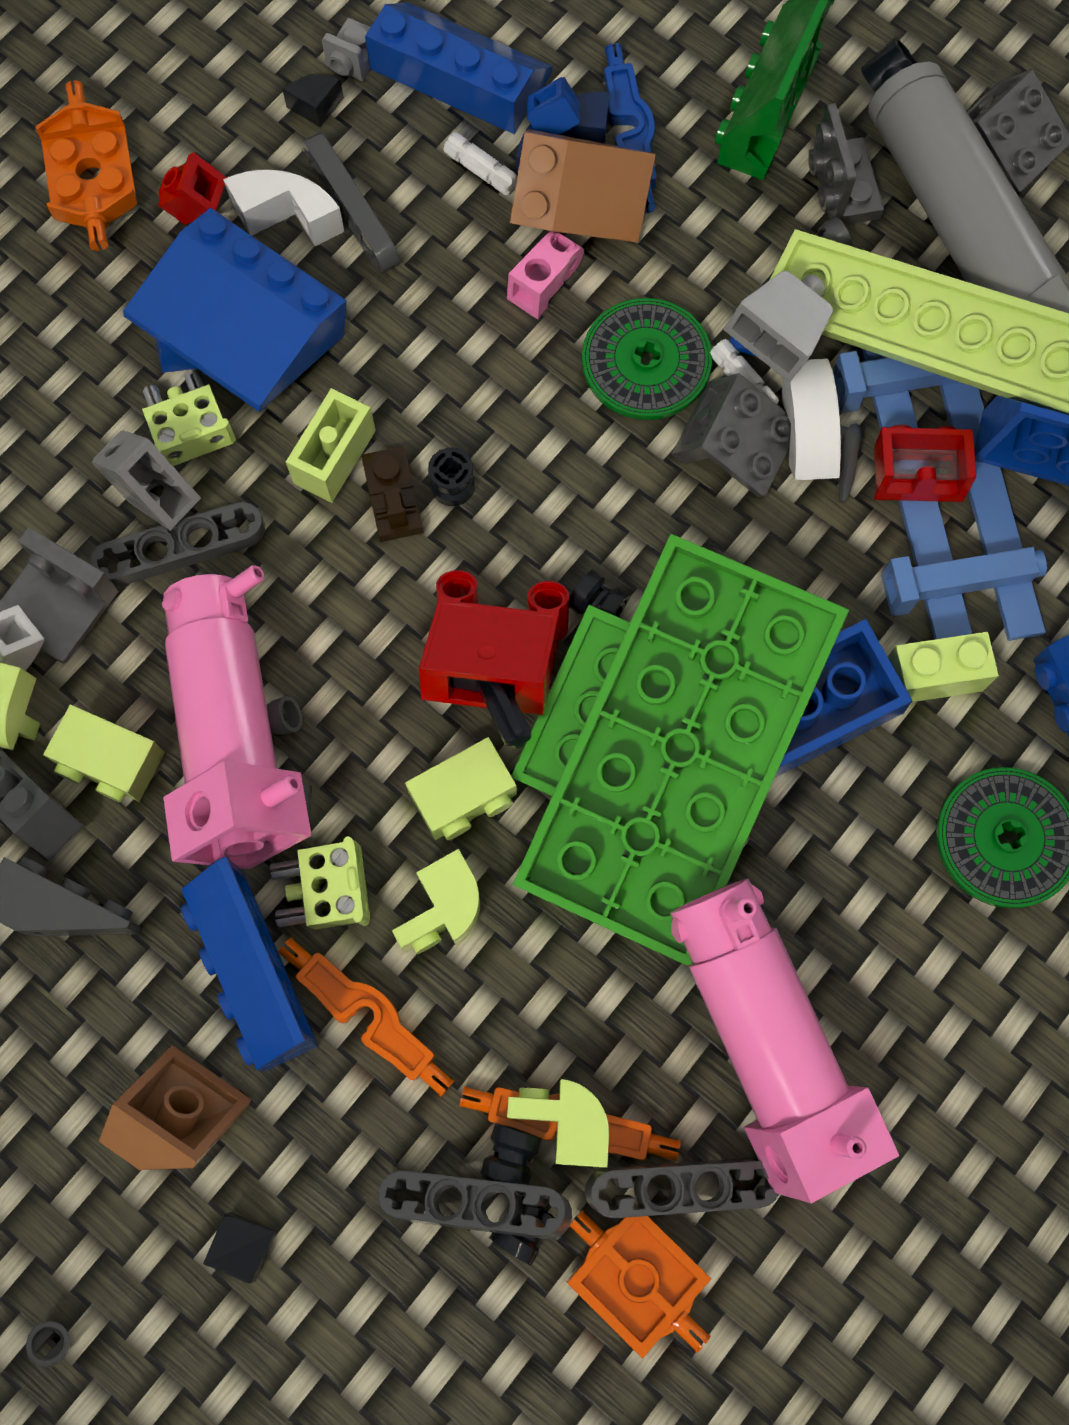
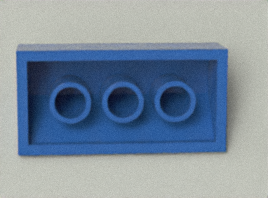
M409 2L385 4L365 35L371 70L514 135L527 115L528 96L543 88L552 73L551 65Z
M226 856L215 861L181 889L187 903L180 905L189 929L192 932L198 929L205 947L199 949V955L206 971L210 976L217 974L223 991L217 994L223 1013L229 1021L235 1018L242 1036L236 1039V1043L247 1066L254 1064L256 1070L266 1072L319 1045L282 959L278 954L276 945L245 873Z

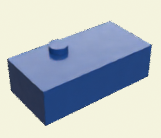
M866 619L839 632L775 777L904 714L912 703L910 695Z

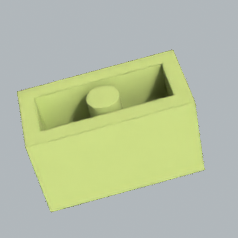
M331 388L286 460L293 483L333 503L376 432L371 407Z
M988 632L896 645L888 655L912 702L983 692L999 676Z
M70 704L43 755L57 765L53 771L54 773L77 784H80L83 777L98 784L96 792L121 803L125 796L140 802L165 752L154 741Z
M489 737L405 782L408 793L435 840L442 836H445L446 840L460 836L472 827L469 821L484 813L488 817H493L505 811L513 804L511 798L517 795L516 784Z

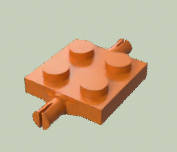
M582 1209L576 1216L590 1229V1232L575 1219L571 1221L570 1227L590 1248L584 1262L568 1278L567 1284L642 1359L660 1338L672 1333L674 1330L696 1353L699 1352L703 1346L689 1333V1330H692L705 1344L709 1341L711 1335L688 1314L694 1299L709 1283L711 1278L648 1216L622 1218L616 1225L603 1231Z

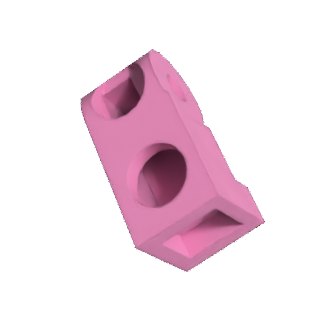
M550 231L509 272L507 300L538 319L547 309L548 301L560 289L564 281L568 280L576 271L583 258L584 249L559 232Z

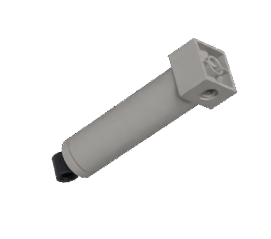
M895 37L861 67L864 78L875 91L869 103L868 115L965 281L1069 313V279L940 67L938 64L929 61L917 63L908 48Z

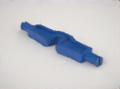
M611 43L605 48L608 67L604 70L606 92H610L609 122L612 125L635 127L618 134L615 137V146L652 153L651 148L655 129L652 111L639 96L634 68L631 63L625 64L622 45L615 43L614 51ZM654 165L646 201L648 213L653 212L656 208L652 189L656 186Z

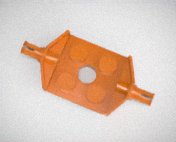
M73 80L75 90L71 81L65 85L68 105L35 126L41 139L50 198L47 207L53 219L86 227L89 236V247L92 250L100 251L99 244L102 250L108 248L105 228L109 227L108 224L133 209L137 205V197L126 129L120 112L86 103L83 83ZM89 168L101 169L98 176L93 179L85 180L81 178L82 173Z

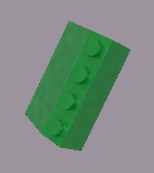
M788 0L782 5L776 21L768 20L760 40V46H763L761 54L755 52L752 54L745 73V78L749 79L746 87L740 85L737 87L730 106V111L734 113L730 120L723 119L715 138V144L720 145L717 164L764 181L822 51L823 44L818 39L830 6L833 5L835 0Z

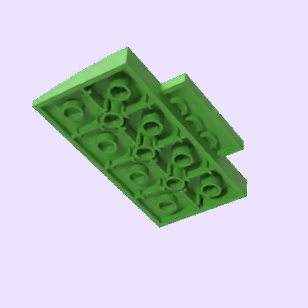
M670 534L631 622L588 605L548 693L544 715L538 716L531 731V739L526 742L511 775L513 779L549 794L552 798L512 885L689 966L692 961L684 943H678L671 933L673 919L670 913L699 897L727 885L849 609Z

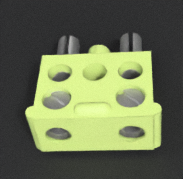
M191 370L198 386L197 389L188 371L184 377L190 391L183 393L181 387H172L167 391L169 399L162 401L157 386L150 385L157 404H154L148 387H145L143 390L148 407L142 410L153 437L154 445L172 466L229 446L236 441L228 419H223L210 385L204 386L197 370Z
M345 837L343 842L297 850L298 859L272 863L270 865V870L276 871L270 873L273 880L301 876V883L286 885L285 893L288 902L303 899L304 906L276 911L275 917L283 918L275 920L278 927L306 923L307 927L317 930L359 923L362 926L369 924L370 912L361 846L351 837ZM325 858L323 867L317 869L318 861ZM327 881V889L320 893L321 884ZM327 905H330V913L327 916L323 917V909Z

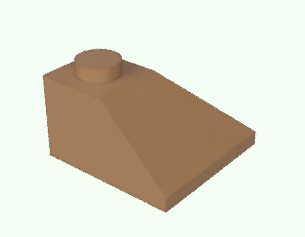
M172 1045L113 1103L98 1142L138 1170L194 1168L246 1110L252 1099Z

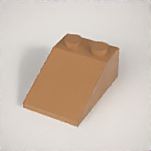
M528 129L524 133L510 223L554 232L639 242L656 153Z

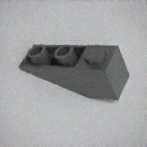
M0 747V819L16 836L50 861L78 832L83 824Z
M25 856L20 865L5 857L1 861V924L30 937L140 933L142 927L129 921L133 914L129 909L109 899L106 900L103 907L87 900L91 890L68 878H65L61 886L46 879L50 869Z

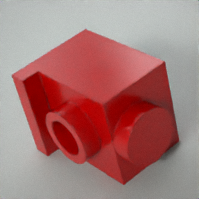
M194 152L190 153L185 164L178 167L174 166L165 174L159 189L160 201L158 206L184 225L192 223L209 208L216 211L225 186L223 179L227 177Z

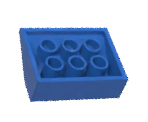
M209 208L178 234L127 304L123 314L125 318L159 342L166 344L176 354L260 412L344 336L347 301L221 214Z
M997 395L982 412L974 448L975 461L1069 486V415Z

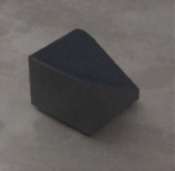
M309 74L288 84L283 89L286 107L319 127L322 126L344 98L341 80L333 76Z
M233 1212L225 1213L203 1264L251 1284L258 1278L277 1231Z

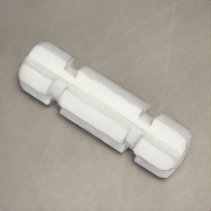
M454 132L449 136L443 148L445 153L488 184L491 183L495 189L504 195H509L513 191L517 182L515 172L505 165L502 166L499 161L475 144H471L459 133Z
M723 339L710 351L712 359L718 366L724 368L723 372L727 376L740 373L773 402L778 404L779 399L768 386H764L765 382L742 355L738 356L739 351L736 350L729 340Z

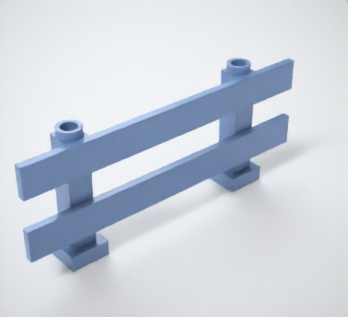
M862 348L859 349L863 362H859L857 351L839 354L833 368V375L841 413L858 411L863 398L872 397L880 431L882 427H892L895 425H907L911 428H918L909 390L939 386L950 426L956 429L973 430L975 448L984 410L978 388ZM893 461L895 475H916L918 469L928 466L927 461ZM975 461L977 478L968 492L984 551L982 556L953 560L938 502L899 501L915 567L911 566L909 556L894 558L889 561L881 574L891 617L909 614L918 601L924 600L934 640L972 634L962 593L994 588L1008 641L1041 636L1046 633L1032 584L1036 577L1046 575V557L1040 549L1034 550V547L1022 548L1000 467Z

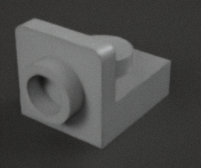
M347 18L337 36L326 33L322 39L326 66L339 75H349L363 81L370 70L365 35L370 27Z

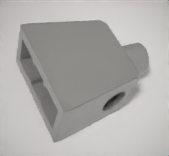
M782 271L746 297L723 330L784 379L791 382L813 353L833 313V308L830 303L822 298L825 294V285L820 278L814 275H807L802 280H799L791 272Z
M122 430L93 458V465L130 504L170 531L201 499L155 445L145 437ZM156 486L164 487L160 497L149 491Z

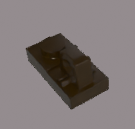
M405 446L362 454L363 467L380 542L424 533Z

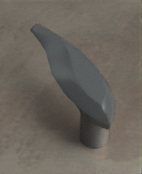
M858 423L851 424L849 428L840 425L842 448L839 499L842 503L846 502L855 477L862 436Z

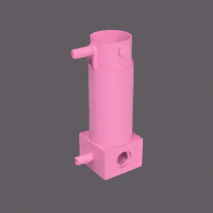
M256 565L250 566L235 578L216 574L184 578L170 585L164 592L162 606L165 609L168 630L165 649L185 783L163 797L172 862L212 865L215 861L226 856L239 868L251 869L312 836L301 772L277 769L255 633L248 624L244 597L246 592L264 580L262 569Z
M743 879L673 910L670 913L673 919L671 933L678 943L683 942L692 961L688 967L757 1118L756 1121L744 1126V1129L758 1160L763 1163L769 1177L767 1180L770 1187L777 1194L812 1204L899 1157V1153L869 1088L849 1086L778 930L777 928L770 927L761 908V905L764 903L762 892L752 885L749 879Z

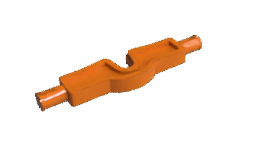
M292 937L285 944L298 957L292 954L286 947L281 946L278 954L282 955L299 970L296 979L318 998L338 1022H349L350 1018L354 1017L362 1008L370 1007L373 1010L374 1019L361 1037L362 1043L392 1063L410 1080L415 1081L420 1077L440 1097L447 1092V1089L433 1077L436 1076L448 1088L452 1086L455 1080L451 1079L432 1062L435 1054L401 1024L395 1006L382 992L370 985L353 982L322 954L315 953L313 956L310 955Z
M464 1086L462 1095L474 1097L481 1101L476 1102L461 1098L459 1107L489 1113L488 1120L490 1122L516 1128L547 1141L555 1139L557 1122L507 1118L508 1097H519V1092L498 1087L495 1089L494 1094ZM559 1093L549 1095V1100H559ZM606 1114L609 1125L608 1153L620 1154L639 1160H644L647 1153L677 1161L679 1152L660 1148V1145L680 1149L681 1140L652 1134V1128L648 1124Z

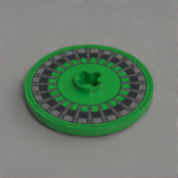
M637 298L612 306L594 321L584 339L582 369L590 390L607 408L633 419L656 420L670 417L683 411L701 395L707 385L711 372L712 355L710 351L712 349L704 328L688 311L665 300ZM645 352L653 354L649 365L641 363V358Z
M1008 767L992 768L971 775L956 786L948 795L941 807L937 820V847L946 871L954 882L967 894L991 906L1015 909L1039 904L1057 894L1069 881V803L1051 783L1025 770ZM1003 826L1007 832L1015 831L1018 835V839L1013 842V848L1009 843L1001 844L998 836L1004 832Z

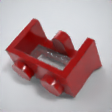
M907 425L881 428L874 445L876 477L874 500L964 501L977 478L973 430L956 429L952 426H940L935 429L911 428Z

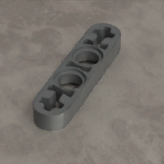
M319 132L301 141L303 152L310 167L325 191L339 206L341 216L377 272L381 274L399 265L400 259L392 240L323 133Z
M247 502L233 503L181 519L171 531L160 525L104 542L92 552L90 564L104 572L115 587L124 586L252 547L263 538L265 522L258 508L253 504ZM241 517H246L251 522L248 525L249 531L241 533L238 528V519ZM216 524H223L228 539L222 540V535ZM198 528H206L212 532L211 541L202 548H195L189 545L188 539L190 534ZM155 541L166 542L169 550L163 559L150 561L145 558V551L151 543ZM134 549V553L141 565H134L131 560L134 558L129 552L130 550ZM116 556L120 561L117 563L118 570L110 573L106 568L110 562L109 558Z
M753 1158L605 1167L591 1174L585 1187L586 1200L590 1207L609 1218L763 1208L772 1204L779 1194L775 1193L774 1189L770 1187L767 1180L769 1177L762 1161ZM754 1170L757 1175L765 1178V1184L757 1187L756 1195L754 1191L747 1188L733 1187L732 1178L739 1181L753 1179ZM708 1171L714 1172L719 1180V1190L712 1199L701 1200L696 1192V1182L703 1173ZM662 1174L670 1180L671 1194L664 1202L655 1204L648 1198L647 1186L653 1177ZM632 1176H636L635 1184L632 1181ZM608 1179H611L612 1183L618 1187L634 1188L638 1204L633 1206L635 1198L630 1195H616L613 1197L612 1205L609 1206L608 1201L599 1197V1190L606 1189Z
M395 1171L383 1180L378 1191V1201L381 1209L387 1215L407 1222L539 1239H556L567 1231L572 1220V1208L569 1201L561 1193L541 1186L411 1171ZM456 1187L462 1195L461 1206L455 1214L444 1216L439 1208L440 1197L445 1190ZM407 1188L415 1193L424 1194L425 1204L409 1200L401 1204L395 1201L396 1192L404 1191ZM505 1193L510 1201L509 1212L503 1220L491 1222L486 1214L487 1202L493 1195ZM547 1200H549L550 1206L557 1209L556 1218L548 1219L545 1227L542 1220L531 1215H523V1204L531 1208L542 1209L546 1207Z

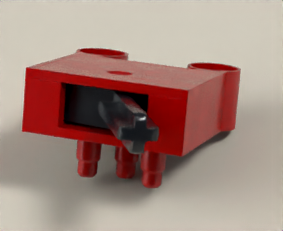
M462 570L446 572L436 582L437 606L419 665L421 700L488 708L506 746H513L514 749L522 748L523 744L529 741L532 735L522 713L544 715L559 640L565 637L568 632L569 592L560 583L542 581L532 586L528 592V610L478 604L477 580L472 574Z

